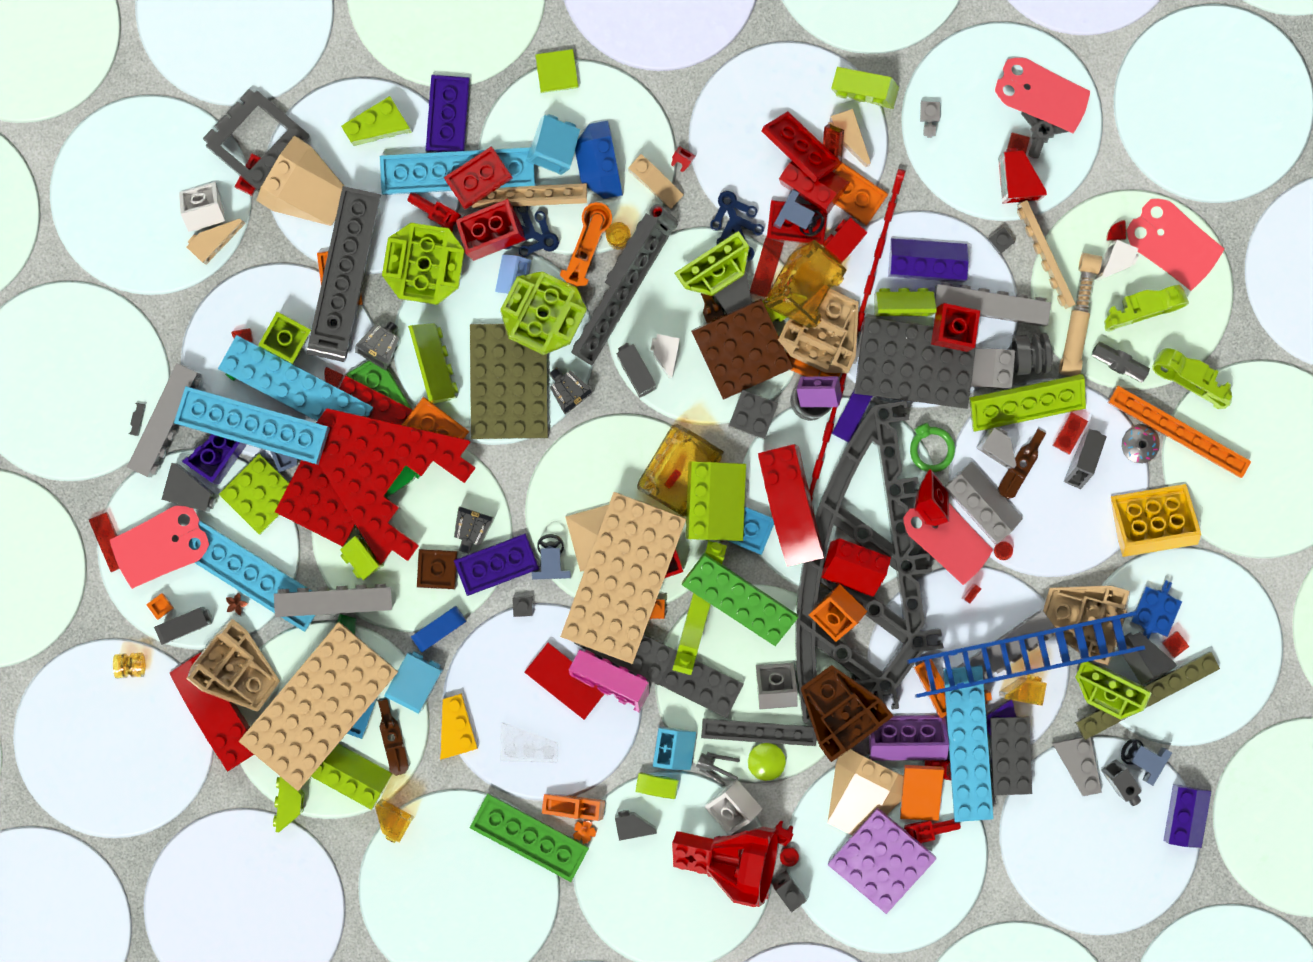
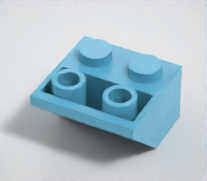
M658 726L653 767L691 770L696 732Z

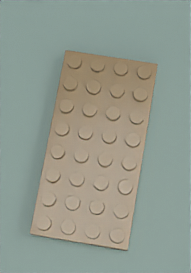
M613 492L560 637L633 664L686 518Z
M338 622L239 742L299 791L399 671L343 624Z

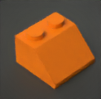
M839 584L810 612L809 616L837 642L859 623L867 613V610Z

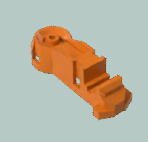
M591 203L583 210V229L567 271L561 270L560 276L567 283L574 286H587L589 280L586 279V275L592 264L593 255L595 256L602 234L607 232L612 224L611 210L603 203Z

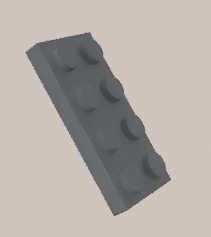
M1030 717L990 718L993 795L1033 794Z

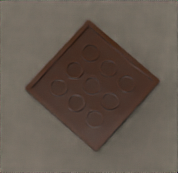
M762 298L691 330L723 400L793 369L784 347L778 341L779 336Z

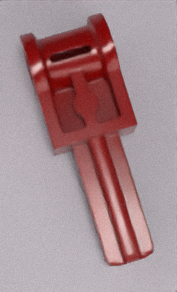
M410 193L407 198L409 203L428 213V218L443 228H449L451 232L456 220L461 218L459 213L438 201L436 204H433L416 193Z
M954 819L932 824L931 820L910 823L903 827L918 842L924 843L935 840V835L961 829L960 822H955Z

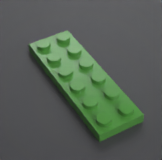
M705 553L682 581V586L774 646L779 643L798 619V614Z
M489 793L486 795L469 827L569 882H572L589 850V847Z

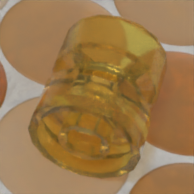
M612 223L606 230L607 243L615 250L625 249L627 241L631 238L630 229L624 223Z
M143 652L131 653L130 656L126 653L114 654L113 673L116 679L128 678L129 675L132 678L144 677L146 664Z

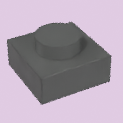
M1004 227L988 239L999 255L1015 243Z
M532 597L512 598L513 617L533 616Z

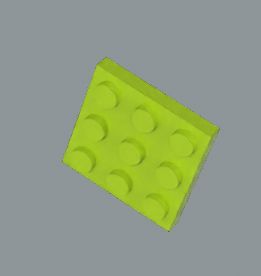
M258 454L219 495L261 535L280 516L275 513V510L289 482L261 454Z

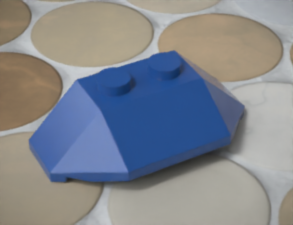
M608 120L589 124L577 140L575 148L581 183H587V188L603 199L623 196Z

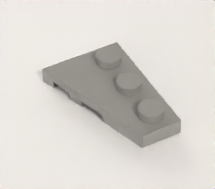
M1083 737L1052 743L1081 795L1088 796L1102 793L1091 737L1086 740Z

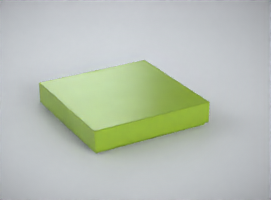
M573 49L535 54L541 93L578 88Z

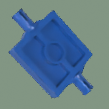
M1165 580L1161 590H1154L1145 586L1135 610L1137 615L1133 616L1131 620L1132 623L1140 625L1144 629L1143 635L1148 639L1151 633H1159L1168 637L1182 604V601L1168 594L1173 583Z

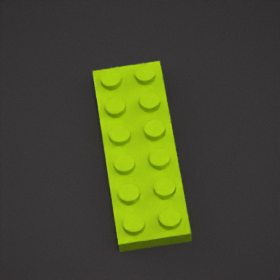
M1083 374L969 397L973 432L1086 409L1085 378Z

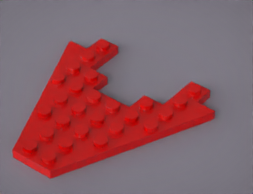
M326 408L316 422L317 424L330 427L319 465L374 556L381 565L391 551H394L408 561L419 547V544L388 523L399 506L384 496L405 466H408L422 476L433 461L465 483L476 468L461 457L471 441Z

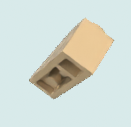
M853 109L832 115L829 119L830 122H828L830 133H834L835 138L865 168L869 167L871 162Z
M642 154L628 167V172L670 209L684 196Z
M239 218L203 231L198 235L195 234L188 240L189 244L186 248L202 263L207 265L246 223Z

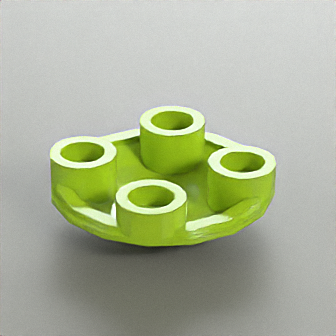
M761 743L754 746L749 753L748 768L757 779L763 781L774 780L784 771L786 765L785 755L775 744Z

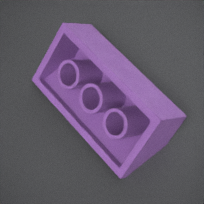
M938 715L894 716L869 735L870 759L873 761L947 760L949 740L946 718H939Z

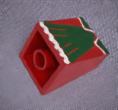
M1018 148L1006 149V152H1003L998 158L1002 204L1018 203L1026 200L1028 202L1040 201L1047 195V191L1025 152L1018 151Z

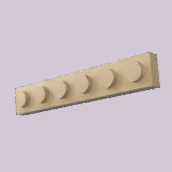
M587 183L498 188L473 204L472 208H486L506 199H509L512 207L587 203Z
M1028 200L1021 202L1017 205V214L1021 220H1024L1026 224L1025 231L1034 241L1033 248L1036 254H1040L1043 260L1041 261L1042 268L1045 272L1048 271L1049 282L1059 295L1057 300L1060 306H1064L1067 309L1076 305Z

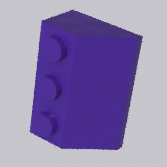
M1173 784L1163 841L1182 847L1202 848L1212 791Z

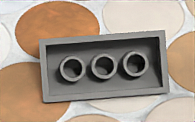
M970 462L944 486L952 498L994 544H999L1023 519L973 462Z

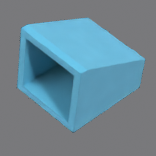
M544 115L540 119L526 161L562 175L571 167L580 129L576 128V125L571 122L563 123L559 121L554 115Z
M413 651V653L409 652L405 656L398 669L399 672L393 678L384 697L419 714L424 709L443 669L440 668L441 664L433 660L428 662L423 659V655Z

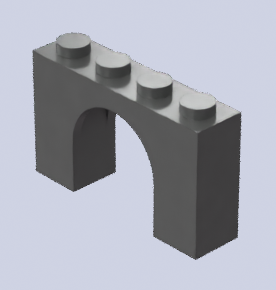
M626 343L619 347L616 353L617 359L638 397L642 398L656 390V383L635 345Z

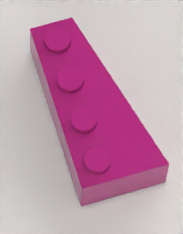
M579 650L569 668V673L572 677L591 687L597 685V689L607 696L613 694L618 699V702L624 705L630 703L635 706L633 710L638 713L649 695V682L645 677L638 674L636 676L630 674V671L622 666H619V668L613 666L612 662L605 658H602V660L596 658L595 654L588 650Z

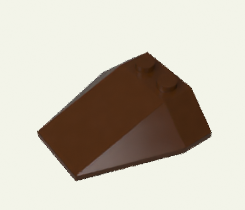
M833 665L801 687L819 747L830 762L848 752L894 717L881 699Z

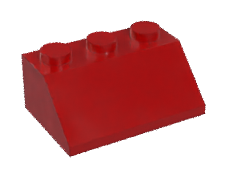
M793 161L788 164L779 177L782 186L790 191L792 189L797 191L799 197L827 215L850 184L834 172H830L814 182Z
M509 199L456 220L465 253L473 261L526 240L521 223Z
M839 538L830 542L821 578L873 597L887 576L891 557Z

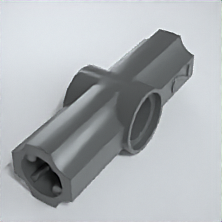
M1100 341L1094 347L1091 354L1093 358L1107 364L1111 370L1122 375L1125 374L1140 383L1144 382L1150 371L1149 367L1132 359L1133 357L1128 353L1115 350Z

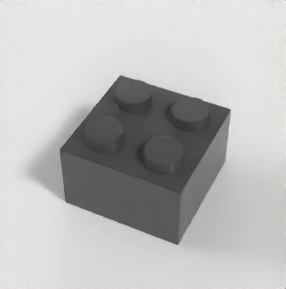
M742 390L728 427L764 440L778 403Z

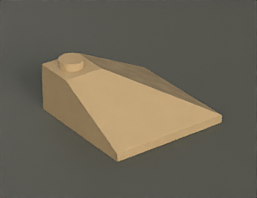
M609 505L565 516L580 572L585 571Z

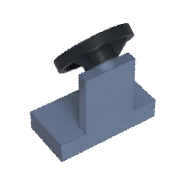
M792 189L773 226L780 229L786 219L798 225L804 235H817L824 227V216L817 210H810L795 202L799 193ZM821 218V224L819 228L813 232V228L816 226L817 220ZM808 227L809 233H805L803 229L806 230Z
M554 534L542 536L537 542V549L541 554V571L532 572V580L571 578V570L561 571L560 554L564 550L563 540ZM546 538H555V539H557L558 541H556V542L549 541V542L546 543V542H543L542 540H544V539H546ZM560 544H562L561 550H560V548H556V547H558Z
M1136 738L1128 740L1121 750L1122 761L1128 765L1135 764L1147 771L1143 781L1154 786L1172 755V752L1161 747L1156 755L1146 749L1143 743ZM1132 743V747L1129 749L1128 754L1125 756L1126 749Z

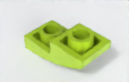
M640 772L638 773L635 792L661 798L676 799L679 780Z

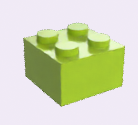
M276 312L258 347L294 365L311 334V330Z

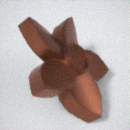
M240 593L236 594L234 598L226 597V602L230 604L227 612H232L235 609V612L241 616V607H245L248 603L240 601Z

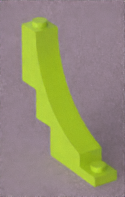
M708 540L705 554L722 564L727 546ZM694 593L690 601L672 669L691 675L710 607V603Z

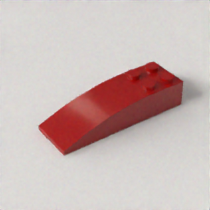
M792 444L758 453L769 506L786 566L790 567L823 559L824 554L799 446Z
M200 652L169 674L197 725L228 772L254 755L239 742L250 726L235 703L203 692L187 680L190 668L202 653Z

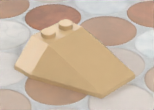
M294 136L276 160L261 186L256 201L278 213L332 226L336 219L342 186L344 184L311 145Z
M823 286L786 322L778 341L791 357L822 372L849 373L856 357L859 302Z
M1114 586L1049 588L1043 611L1055 628L1125 614L1128 609L1130 591ZM1125 618L1120 619L1122 627ZM1112 621L1101 623L1108 653L1115 652L1117 642ZM1093 625L1082 627L1089 657L1100 655ZM1074 629L1063 631L1066 644L1079 652ZM1112 657L1098 659L1094 661L1105 665H1109Z
M231 619L212 638L191 666L187 676V680L201 691L256 712L261 709L280 682L248 631L234 619Z
M850 749L836 761L827 823L853 835L877 807L888 815L901 802L904 775L894 772Z

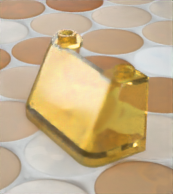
M813 240L796 249L789 256L768 292L764 304L769 309L807 328H815L821 322V313L818 311L821 303L831 287L838 286L843 282V276L847 269L816 240Z
M674 424L669 429L639 479L637 489L685 518L687 512L688 462L719 463L724 451L679 424Z

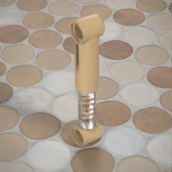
M1083 252L1081 254L1078 271L1081 272V280H1079L1081 284L1078 286L1080 289L1077 291L1079 294L1076 296L1078 300L1075 301L1077 305L1071 311L1064 353L1059 366V375L1075 376L1081 374L1082 356L1090 319V313H1088V307L1090 306H1088V303L1091 302L1089 298L1092 297L1090 295L1092 292L1091 287H1093L1092 282H1094L1095 275H1098L1101 269L1102 256Z

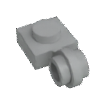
M921 101L920 122H927V125L924 124L923 136L932 138V136H936V125H932V122L940 121V102Z

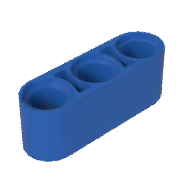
M454 606L411 636V639L422 653L467 622L458 607Z

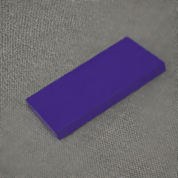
M431 75L426 152L439 153L465 150L469 77Z
M526 533L454 560L467 596L539 569Z

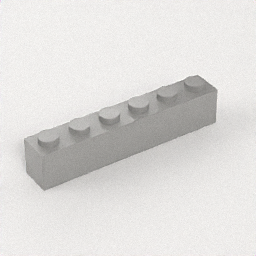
M949 282L937 284L934 291L936 307L947 303L980 310L981 317L1042 327L1047 326L1049 322L1052 302H1046V298L1035 297V300L1027 299L1028 295L1016 294V297L1009 296V292L997 291L996 294L990 293V289L986 288L972 290L971 286L968 285L953 287L952 283Z
M176 363L127 468L146 477H152L157 474L160 468L158 463L167 454L169 440L172 441L176 435L175 428L177 424L174 421L185 386L197 389L201 382L200 373Z
M386 583L375 584V588H367V584L355 585L356 589H348V585L336 586V590H328V587H317V591H309V588H297V592H289V589H277L278 593H274L275 617L392 610L391 587H387Z
M1040 609L995 641L1055 629L1044 611ZM1054 633L1044 635V640L1046 641L1053 637ZM1037 637L1024 639L1026 650L1029 652L1038 647ZM1019 641L1005 643L1009 662L1012 661L1014 663L1022 658ZM1000 645L986 647L992 674L995 672L998 674L1005 670ZM979 651L969 658L971 666L982 665L983 680L988 679L982 652ZM964 662L958 667H965Z

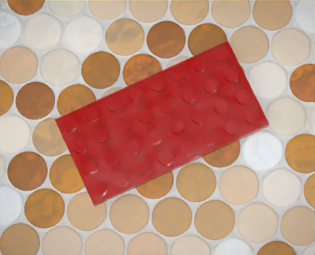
M346 375L339 387L340 390L373 407L369 418L402 425L412 412V409ZM301 460L275 513L343 547L356 524L320 465Z

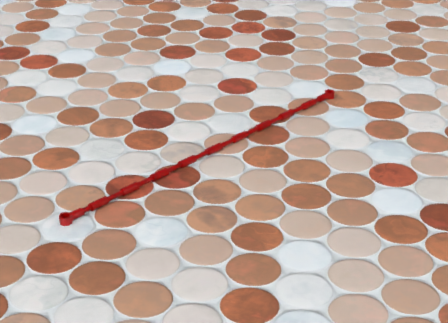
M898 169L891 192L893 193L892 198L888 203L881 237L878 238L873 256L875 257L864 288V297L858 312L857 336L858 332L861 331L865 316L864 311L868 297L872 292L878 261L883 253L889 222L892 221L896 197L899 195L906 171ZM842 373L840 379L842 395L845 388L843 386L847 373ZM832 407L830 418L826 423L822 437L823 443L819 457L816 459L813 469L812 482L809 489L811 501H813V492L823 466L826 446L830 441L834 427L833 421L837 407Z

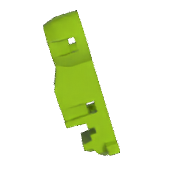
M1174 285L1160 291L1144 290L1130 296H1125L1122 300L1123 312L1121 310L1117 311L1115 306L1111 307L1108 311V317L1104 321L1105 330L1111 332L1123 326L1184 308L1189 304L1185 290L1181 285Z
M1165 348L1157 355L1152 365V370L1158 376L1176 382L1214 404L1213 407L1217 409H1226V407L1230 406L1232 402L1231 384L1227 382L1224 385L1217 386L1218 382L1215 380L1219 372L1218 370H1213L1209 365L1200 360L1186 358L1181 352L1171 348ZM1161 367L1168 369L1167 373L1162 371Z

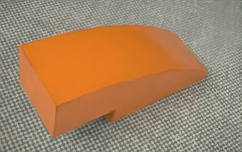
M544 794L542 814L600 821L604 819L605 800Z

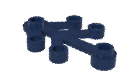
M731 191L720 193L718 197L720 208L715 218L710 222V228L713 231L720 230L721 220L726 211L729 215V220L721 237L717 239L716 245L719 244V240L727 239L733 229L735 233L739 231L745 239L741 226L752 231L755 236H761L764 232V227L761 224H754L737 216L734 209L745 212L749 218H754L758 212L757 208L737 201L736 195ZM724 198H730L731 202L729 204L724 203ZM754 209L755 214L749 215L748 210ZM713 222H718V223H719V227H718V228H714V227L712 226V223H713ZM760 227L762 232L756 233L754 229ZM750 246V257L747 258V262L751 261L755 255L754 249Z
M517 206V211L522 216L525 226L521 225L525 241L529 239L539 241L528 247L521 246L519 248V255L527 258L530 253L541 249L548 252L556 250L559 246V238L556 234L549 231L545 213L537 211L534 215L536 222L540 224L542 234H540L533 227L528 214V206H525L526 211L523 213L519 211L521 206ZM543 214V220H538L537 215ZM548 239L553 240V244L551 246H548L546 244V241ZM513 245L505 248V250H510ZM524 248L528 250L526 255L521 254V250Z

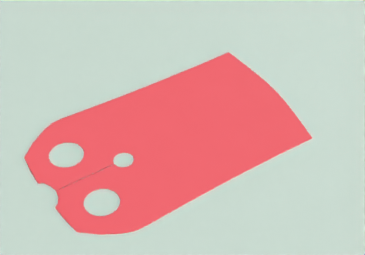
M1008 59L1002 69L1004 75L1001 79H998L995 87V92L1001 101L1011 108L1074 133L1085 114L1090 91L1029 59ZM1020 65L1023 68V73L1021 75L1013 74L1012 66ZM1029 84L1030 90H1026L1024 85ZM1004 86H1012L1015 93L1012 96L1004 94Z
M1150 199L1143 206L1141 216L1133 219L1126 229L1130 245L1139 248L1137 252L1162 268L1191 291L1209 274L1224 251L1221 245L1201 230L1168 200ZM1155 206L1163 210V215L1158 219L1151 215V209ZM1137 227H1144L1147 234L1144 238L1139 239L1135 236L1134 232ZM1163 229L1164 235H1158L1157 231Z
M950 503L949 522L938 525V528L925 524L924 519L914 508H910L909 512L907 511L903 517L904 526L911 539L938 561L962 585L978 573L993 551ZM913 517L921 519L922 526L920 528H914L911 525Z
M173 506L131 530L110 539L117 564L132 589L169 572L195 563L203 557L208 549L209 542L206 533L198 528L199 518L193 508ZM181 514H187L190 517V522L187 526H181L178 523V517ZM177 535L179 540L173 542L172 536ZM198 538L201 542L200 548L192 550L189 547L190 539Z

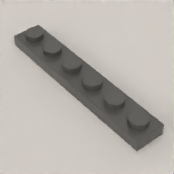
M702 718L701 738L803 746H816L817 743L813 726Z

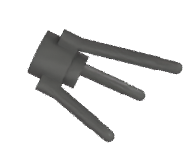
M708 751L707 754L701 753L696 765L697 768H700V772L705 773L722 786H725V783L710 772L711 769L738 780V777L732 773L714 766L715 760L712 758L740 762L739 758L712 754Z

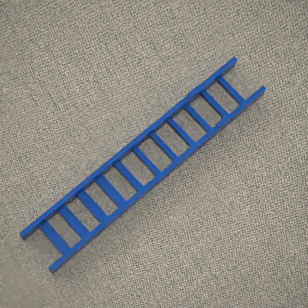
M1134 611L909 659L907 664L924 661L931 689L928 692L915 694V698L1145 650V646L1127 649L1120 621L1122 618L1137 615V612ZM1112 621L1119 650L1108 653L1101 623ZM1093 625L1100 654L1089 657L1082 628ZM1074 629L1081 659L1070 661L1063 632ZM1055 633L1062 663L1050 665L1044 635ZM1037 637L1044 667L1031 670L1024 639ZM1019 641L1026 671L1012 674L1005 643ZM1000 645L1007 675L993 678L986 647ZM981 649L988 679L974 682L967 651ZM962 653L969 683L964 684L963 682L955 686L948 655L954 656ZM943 657L950 687L936 690L930 659Z

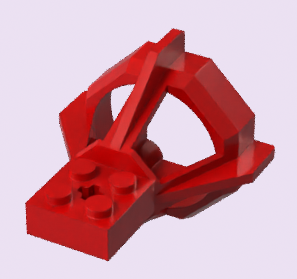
M758 827L730 836L719 835L714 837V839L676 831L672 841L673 867L694 871L699 874H707L708 877L713 878L733 903L760 907L768 899L778 852L777 829Z

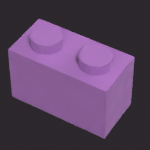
M838 376L800 377L797 386L800 407L831 408L839 406L842 392Z

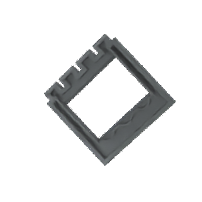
M248 89L240 98L244 104L242 105L237 101L227 112L231 118L229 119L224 115L214 125L218 132L211 129L202 139L207 143L205 146L208 150L259 192L279 155L291 139L296 136L305 142L310 136L259 91L256 90L254 93ZM259 106L287 131L249 170L221 145L251 112Z

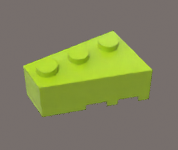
M837 67L831 89L839 98L846 99L849 97L859 102H867L894 109L899 86L892 77Z
M390 96L341 125L353 146L405 133H412Z

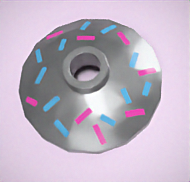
M1147 426L1130 428L1125 432L1121 443L1123 454L1127 459L1140 464L1150 462L1155 458L1160 445L1157 434ZM1140 441L1145 442L1144 448L1139 446Z

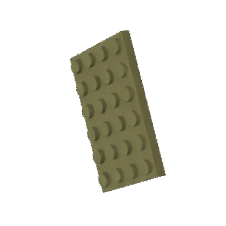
M470 324L471 439L548 438L547 354L542 355L509 339L504 324Z

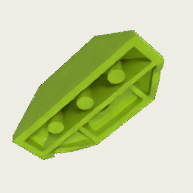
M738 231L674 272L684 289L713 296L745 275L749 245Z
M1092 662L1081 663L1075 676L1088 704L1120 720L1144 711L1152 694L1142 685Z

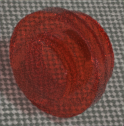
M1001 541L995 545L994 555L997 559L1008 560L1011 558L1013 547L1010 543Z

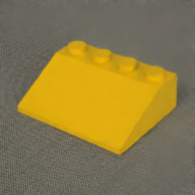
M1186 484L1111 496L1117 539L1122 557L1198 545L1201 531Z

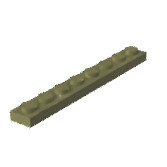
M1208 652L1143 686L1152 693L1145 708L1219 670L1220 668L1212 652ZM1099 709L1075 723L1083 739L1086 740L1124 719L1120 720Z

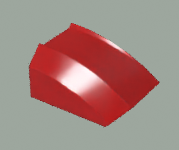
M929 469L919 486L914 510L924 519L925 524L937 526L949 522V492L934 472Z

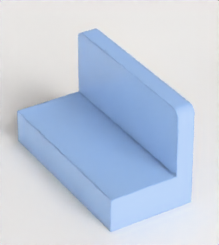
M502 255L495 292L508 294L517 276L529 274L531 260L520 256Z

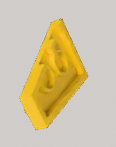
M462 693L443 699L440 760L478 749Z

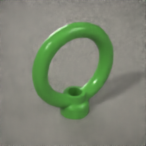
M928 422L914 428L916 435L910 445V455L914 464L925 472L931 469L935 473L947 468L955 455V444L950 434L941 428L930 427ZM931 434L942 437L948 447L946 458L936 465L924 463L918 455L919 442Z

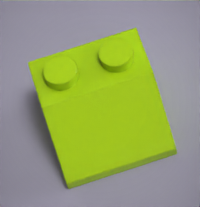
M361 535L354 536L340 549L342 552L341 558L346 564L350 562L354 568L352 571L358 579L366 580L384 566L378 562Z

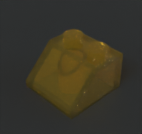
M1028 674L1027 678L1020 677L1002 689L998 696L1008 700L1043 706L1047 683L1043 682L1039 676Z
M381 798L375 805L381 831L390 842L395 843L397 841L400 843L415 817Z

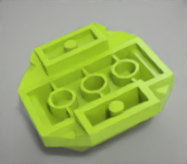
M409 223L388 237L382 277L401 300L439 305L459 289L465 250L449 228ZM422 260H429L430 265L427 269L420 268Z
M542 271L517 276L500 309L508 338L542 355L570 345L587 311L576 287ZM545 312L547 316L541 317L538 313Z

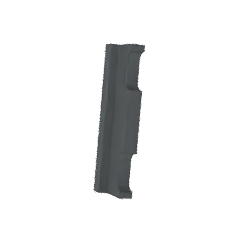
M135 403L137 407L136 411L132 413L130 422L132 428L128 434L138 436L145 404Z

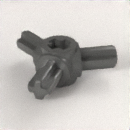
M1021 112V115L1032 127L1030 130L1033 142L1028 156L1032 158H1039L1043 145L1048 143L1049 138H1054L1055 134L1068 132L1044 120ZM1041 127L1043 130H1046V133L1044 135L1043 132H1039V129Z

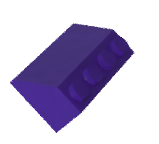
M891 238L888 277L965 282L968 275L969 261L967 244Z

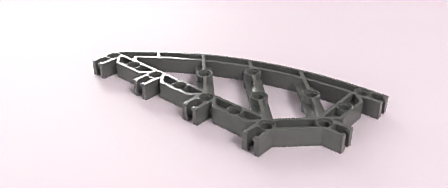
M907 401L871 406L844 448L829 478L815 514L824 558L802 563L796 605L798 619L795 621L796 675L802 721L804 723L809 722L810 717H807L806 704L801 687L817 676L815 646L860 678L854 681L872 694L876 692V696L882 701L883 695L891 694L893 701L891 705L892 710L899 709L896 689L915 664H907V660L920 657L924 651L944 648L941 640H938L935 645H927L926 636L933 634L942 637L941 629L920 631L925 625L920 584L912 575L932 572L930 565H926V569H916L915 560L925 558L929 561L930 554L909 555L914 548L913 539L908 535L906 528L903 533H898L895 529L898 523L904 524L903 517L907 511L909 512L908 506L900 501V499L916 497L918 489H914L915 493L905 494L903 484L912 481L915 485L919 484L918 477L897 480L903 470L897 430L889 425V423L909 420V414L904 413L903 417H893L892 412L893 407L902 406L904 409L908 408ZM880 409H885L888 412L886 419L879 417L878 412ZM871 443L878 447L892 543L841 506L848 486ZM886 447L893 449L894 454L892 457L885 456L884 450ZM894 484L899 487V493L895 496L890 493V487ZM833 525L837 526L865 548L891 557L889 566L896 570L903 619L874 597L842 586L867 610L865 615L903 643L883 671L841 640L837 642L833 640L809 616L810 612L817 606L820 582L831 590H834L839 585L834 582L828 583L825 579L821 578L825 564L826 549ZM861 528L867 530V536L864 539H860L857 535L858 530ZM907 560L910 562L911 568L908 571H903L901 564ZM909 599L916 600V607L914 609L907 607ZM873 604H876L879 608L878 613L875 615L869 613V607ZM915 637H921L922 644L919 647H914L913 645ZM838 649H846V656L844 658L837 657ZM887 680L890 683V687L888 690L883 691L880 688V684Z

